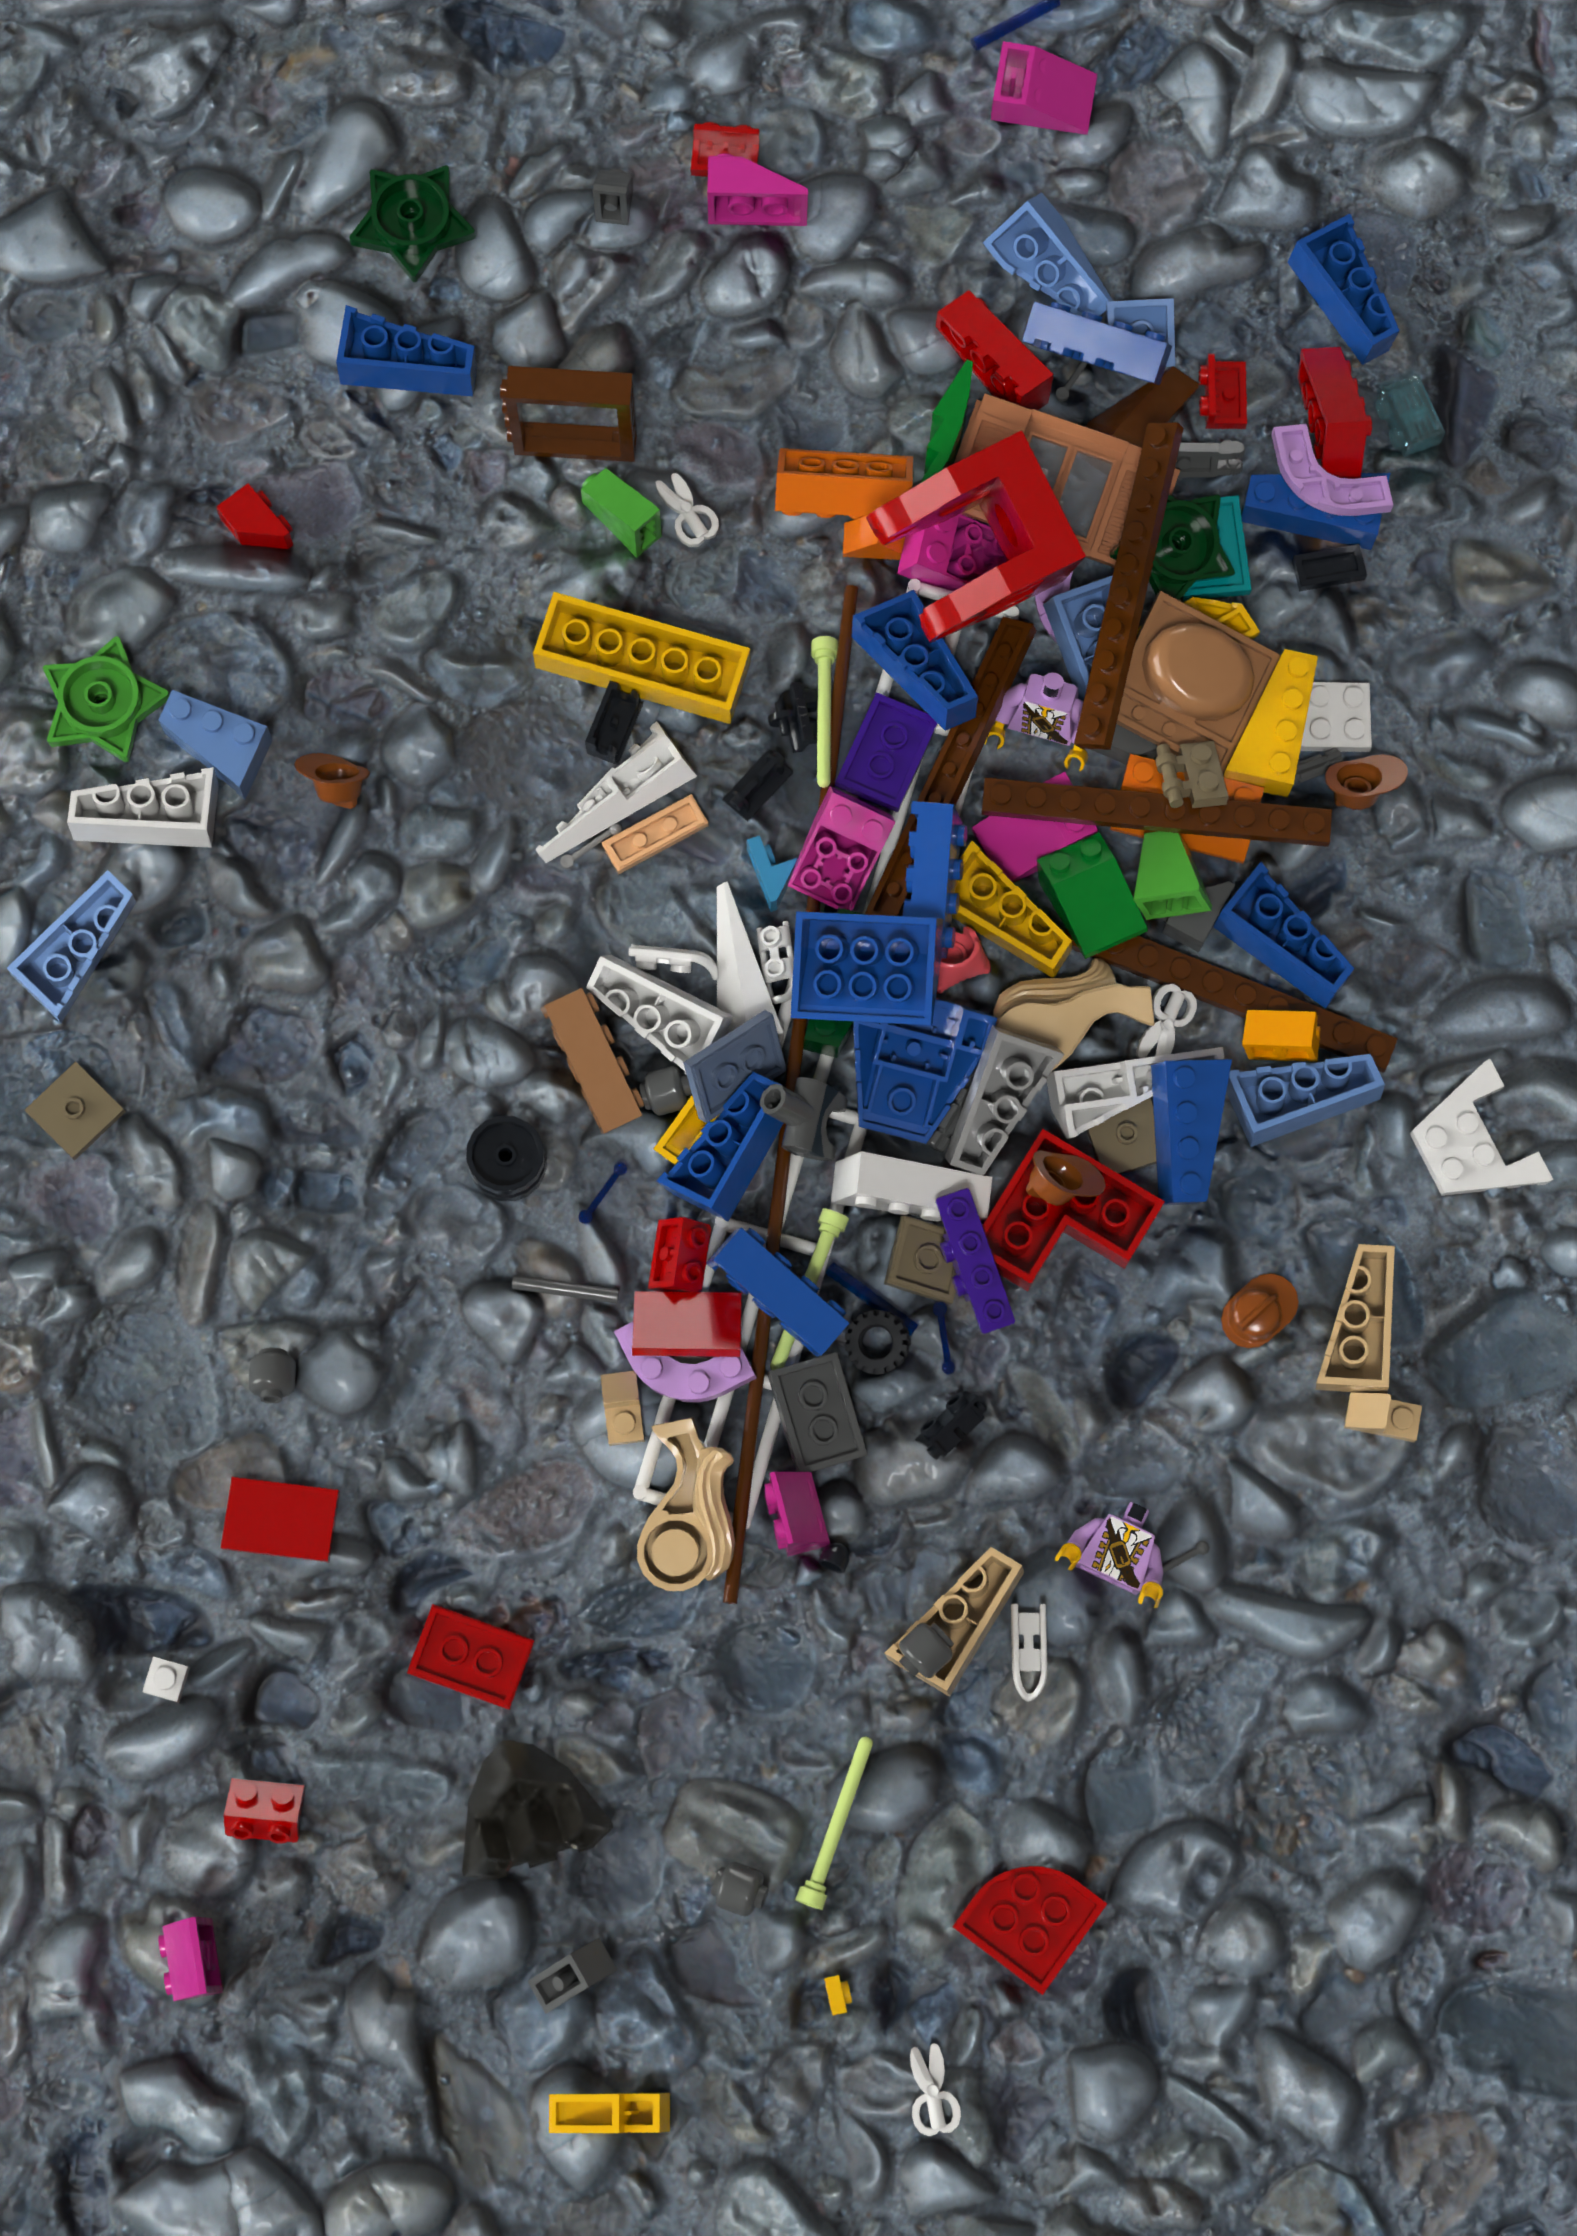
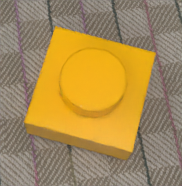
M839 1975L824 1978L832 2016L847 2013L846 2004L852 2003L848 1981L840 1982Z

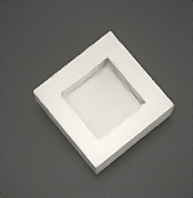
M153 1657L142 1692L179 1703L190 1667Z

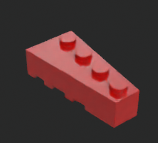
M1341 347L1301 349L1298 381L1305 410L1308 409L1309 431L1315 435L1316 444H1314L1313 448L1315 458L1321 459V467L1329 474L1346 479L1361 478L1366 436H1371L1372 419L1370 415L1365 413V401L1363 396L1359 397L1357 379L1351 376L1350 360H1345Z

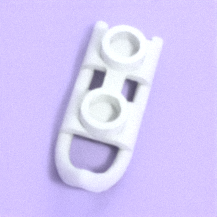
M783 921V926L779 927L768 926L764 929L762 927L756 929L762 976L771 1001L774 1004L786 1002L792 998L794 956L789 921ZM779 948H786L787 958L780 959ZM767 951L770 952V959H769V960H768ZM789 978V990L782 995L774 996L772 982Z
M631 944V947H629V956H635L636 967L639 969L655 970L657 963H665L671 965L670 971L691 973L692 962L704 966L710 972L713 980L718 979L716 962L704 952Z
M1011 1604L1013 1680L1020 1696L1029 1702L1038 1697L1047 1680L1046 1604L1039 1605V1613H1018V1604ZM1019 1635H1023V1649H1019ZM1034 1635H1040V1649H1034ZM1020 1671H1041L1036 1689L1030 1694L1027 1693L1021 1682Z

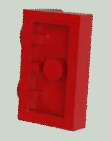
M686 1217L658 1220L648 1289L658 1292L674 1290L702 1292L711 1226L709 1224Z

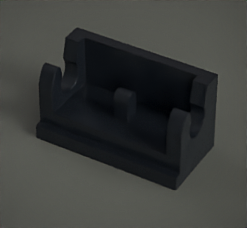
M609 681L585 740L588 755L619 765L643 707V702H640L639 694L636 691L632 690L630 694H627L620 690L621 687L618 683Z

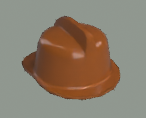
M312 753L303 755L296 759L294 764L296 771L313 781L316 793L321 801L348 809L356 807L357 798L362 792L363 780L370 775V771L367 768L357 766L331 754Z
M1385 754L1372 755L1356 760L1335 763L1326 771L1325 782L1334 791V801L1337 806H1344L1352 810H1364L1373 806L1380 794L1395 790L1405 783L1408 769L1406 764L1395 756Z
M1041 1150L1034 1153L1033 1162L1035 1166L1031 1171L1030 1182L1026 1188L1029 1195L1041 1198L1052 1205L1061 1206L1075 1196L1093 1197L1099 1196L1104 1192L1106 1186L1104 1177L1090 1162L1068 1154L1051 1153Z
M1272 1273L1259 1275L1236 1293L1224 1307L1221 1317L1224 1333L1230 1341L1240 1347L1249 1349L1264 1345L1288 1325L1296 1315L1299 1304L1297 1291L1292 1283L1282 1276Z

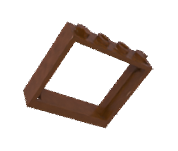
M508 366L507 379H502V384H500V399H503L502 412L505 414L507 442L513 443L514 455L635 462L637 423L633 373ZM521 403L617 409L618 427L524 422Z

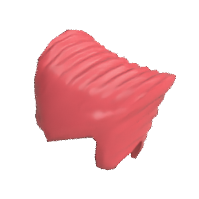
M963 927V934L955 931L954 947L948 948L947 958H941L936 994H941L960 981L991 972L990 961L983 950L979 937L971 927Z

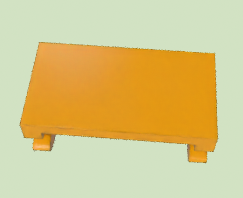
M1247 1010L1242 1045L1248 1059L1318 1062L1321 1029L1320 1026H1317V1013L1309 1011Z

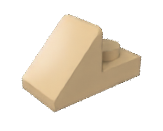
M635 1371L601 1375L609 1446L645 1442L637 1374Z
M1351 1392L1344 1428L1415 1442L1417 1441L1422 1406L1392 1400L1391 1394Z

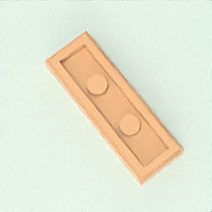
M690 794L601 843L619 875L708 827L709 823L693 795Z

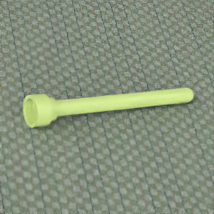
M819 636L811 641V656L815 663L818 664L817 784L822 788L828 787L831 782V665L837 657L838 640L830 636Z
M826 1208L822 1209L818 1220L820 1224L818 1230L821 1234L804 1275L815 1285L819 1279L834 1237L838 1238L840 1232L845 1231L849 1221L847 1216ZM783 1330L770 1363L771 1370L785 1367L795 1338L786 1330Z
M862 1737L858 1741L810 1881L806 1880L804 1886L799 1887L795 1901L815 1909L823 1910L827 1899L824 1883L873 1746V1742L869 1737Z

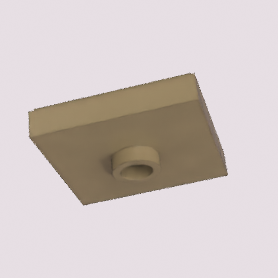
M76 1061L25 1109V1112L74 1161L126 1112Z
M1151 1098L1086 1130L1096 1160L1120 1175L1157 1164L1154 1109Z
M901 1216L884 1285L948 1305L952 1304L956 1292L952 1277L956 1273L952 1262L946 1263L940 1248V1243L944 1242L943 1234L946 1233L945 1228L909 1216Z

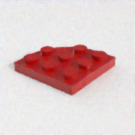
M1041 1866L1020 1867L997 1875L981 1887L952 1928L1039 1994L1043 1995L1107 1903L1077 1880L1061 1871Z

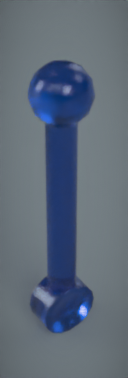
M618 1162L614 1165L613 1174L588 1209L582 1210L579 1213L578 1218L582 1224L587 1225L592 1222V1214L618 1177L627 1172V1165L625 1163Z
M936 1302L933 1306V1313L938 1317L944 1358L942 1371L950 1375L955 1372L956 1366L951 1361L944 1316L947 1312V1306L943 1302Z

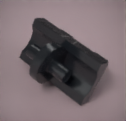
M792 682L790 689L780 695L781 701L774 703L776 712L769 715L767 719L769 726L780 727L781 736L789 735L792 752L797 753L803 752L809 744L817 743V720L810 721L808 712L817 711L818 691L803 689L801 682Z

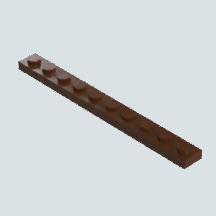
M1178 422L1147 424L1074 744L1080 749L1111 750L1184 430Z
M1006 617L1002 618L971 684L978 696L976 718L950 729L917 800L918 802L947 803L956 806L1002 707L1004 695L1010 689L1037 630L1033 624ZM911 814L865 911L866 915L903 916L904 900L911 899L912 893H907L906 869L909 865H914V859H911L910 846H908L909 831L917 830V819L914 814Z
M985 778L981 815L1328 847L1331 836L1332 809L1228 800L1227 805L1192 808L1190 797L1183 798L1184 803L1182 806L1172 808L1168 798L1164 794Z
M1065 929L1064 933L1072 940V950L1081 953L1070 933ZM1136 936L1091 956L1092 958H1101L1107 964L1160 985L1175 984L1180 987L1181 991L1192 992L1196 999L1243 1018H1246L1247 1010L1316 1012L1318 1015L1317 1026H1320L1321 1029L1319 1048L1342 1057L1371 1054L1378 1071L1382 1073L1387 1069L1398 1040L1396 1037L1140 936Z

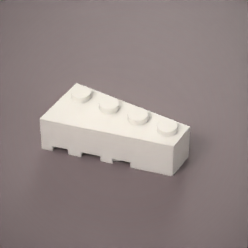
M613 955L600 956L586 986L591 993L613 1012L631 1024L637 1033L643 1038H647L661 1050V1053L666 1058L676 1063L684 1071L683 1062L725 1036L734 1017Z
M861 1151L835 1162L831 1203L888 1211L900 1215H918L925 1220L941 1221L935 1200L968 1188L980 1221L988 1218L992 1177Z

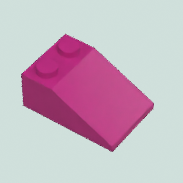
M726 153L708 156V224L807 226L808 188L744 157Z
M1066 772L1043 782L1072 785ZM988 816L971 828L985 855L1013 883L1037 872V859L1098 832L1096 825Z
M195 1916L162 1926L164 1935L158 1936L159 1950L162 1958L167 1957L169 1972L164 1973V1984L167 1995H173V2002L223 1993L212 1918Z

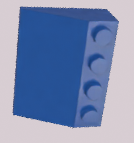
M796 911L791 1018L932 1026L942 956L944 919Z

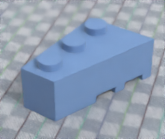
M172 690L158 719L164 733L207 768L214 767L216 777L223 780L239 796L246 800L272 742L268 727Z

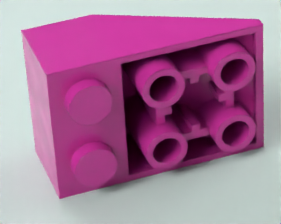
M1003 41L991 120L1088 135L1097 74L1036 46Z
M959 514L945 522L905 536L897 574L909 579H918L922 583L955 591L1006 562L1007 559L990 526Z
M830 786L814 818L787 886L835 909L842 908L852 911L896 822L893 816Z
M769 1473V1483L764 1484V1497L769 1515L776 1513L777 1519L774 1520L773 1531L778 1550L785 1548L787 1557L829 1545L830 1541L812 1473Z

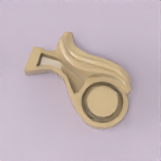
M1094 958L1088 970L1078 976L1020 981L999 995L993 1012V1016L998 1018L996 1027L1058 1047L1065 1055L1059 1064L1055 1065L1053 1070L1074 1052L1094 1021L1106 1014L1118 1013L1144 1025L1154 1026L1151 988L1148 986H1126L1116 983L1113 971L1101 958Z
M694 1417L651 1426L653 1432L676 1458L677 1472L674 1484L644 1525L637 1544V1561L643 1575L654 1586L666 1591H685L697 1586L704 1578L707 1581L716 1579L729 1568L734 1554L735 1538L723 1488L724 1473L733 1464L734 1459L732 1454L723 1448L705 1447L699 1437Z

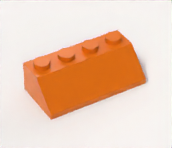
M780 448L776 479L775 511H782L783 514L789 516L813 513L821 518L845 515L852 519H858L867 516L880 506L912 489L913 456Z
M1130 754L1120 790L1163 794L1162 783L1164 780L1162 773H1159L1155 760ZM1177 772V778L1185 781L1184 773ZM1224 777L1229 796L1228 800L1261 803L1264 787ZM1110 827L1112 831L1143 839L1144 833L1156 832ZM1180 833L1190 851L1244 864L1251 841L1248 839Z

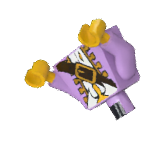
M1052 672L1045 676L1031 674L1025 684L1019 683L1007 690L1003 698L1002 707L988 737L991 735L999 736L997 749H1000L1004 745V726L1006 724L1008 725L1007 729L1070 746L1071 743L1074 744L1083 707V701L1078 699V687L1064 682L1063 677L1058 673ZM1074 744L1065 758L1064 766L1068 769L1072 757L1080 760L1081 766L1079 771H1082L1088 760V754L1084 749H1080Z
M1130 1502L1122 1519L1108 1514L1105 1519H1092L1075 1530L1068 1542L1061 1547L1055 1556V1561H1058L1062 1556L1067 1557L1071 1562L1068 1568L1070 1571L1074 1567L1080 1568L1134 1595L1140 1592L1137 1599L1139 1604H1142L1144 1597L1147 1596L1154 1599V1608L1159 1606L1163 1595V1589L1161 1588L1163 1578L1160 1548L1154 1543L1155 1535L1142 1529L1149 1510L1138 1504Z

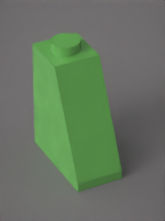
M605 468L599 474L594 473L584 481L581 489L582 503L636 558L662 537L660 509L610 470Z
M1161 831L1144 833L1133 900L1146 920L1207 912L1212 909L1211 901L1191 852L1180 833Z

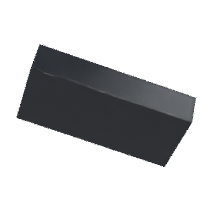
M1360 544L1294 555L1292 559L1299 592L1362 581L1367 576Z

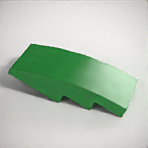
M968 359L933 411L930 442L927 445L925 475L921 483L955 462L965 428L973 362Z

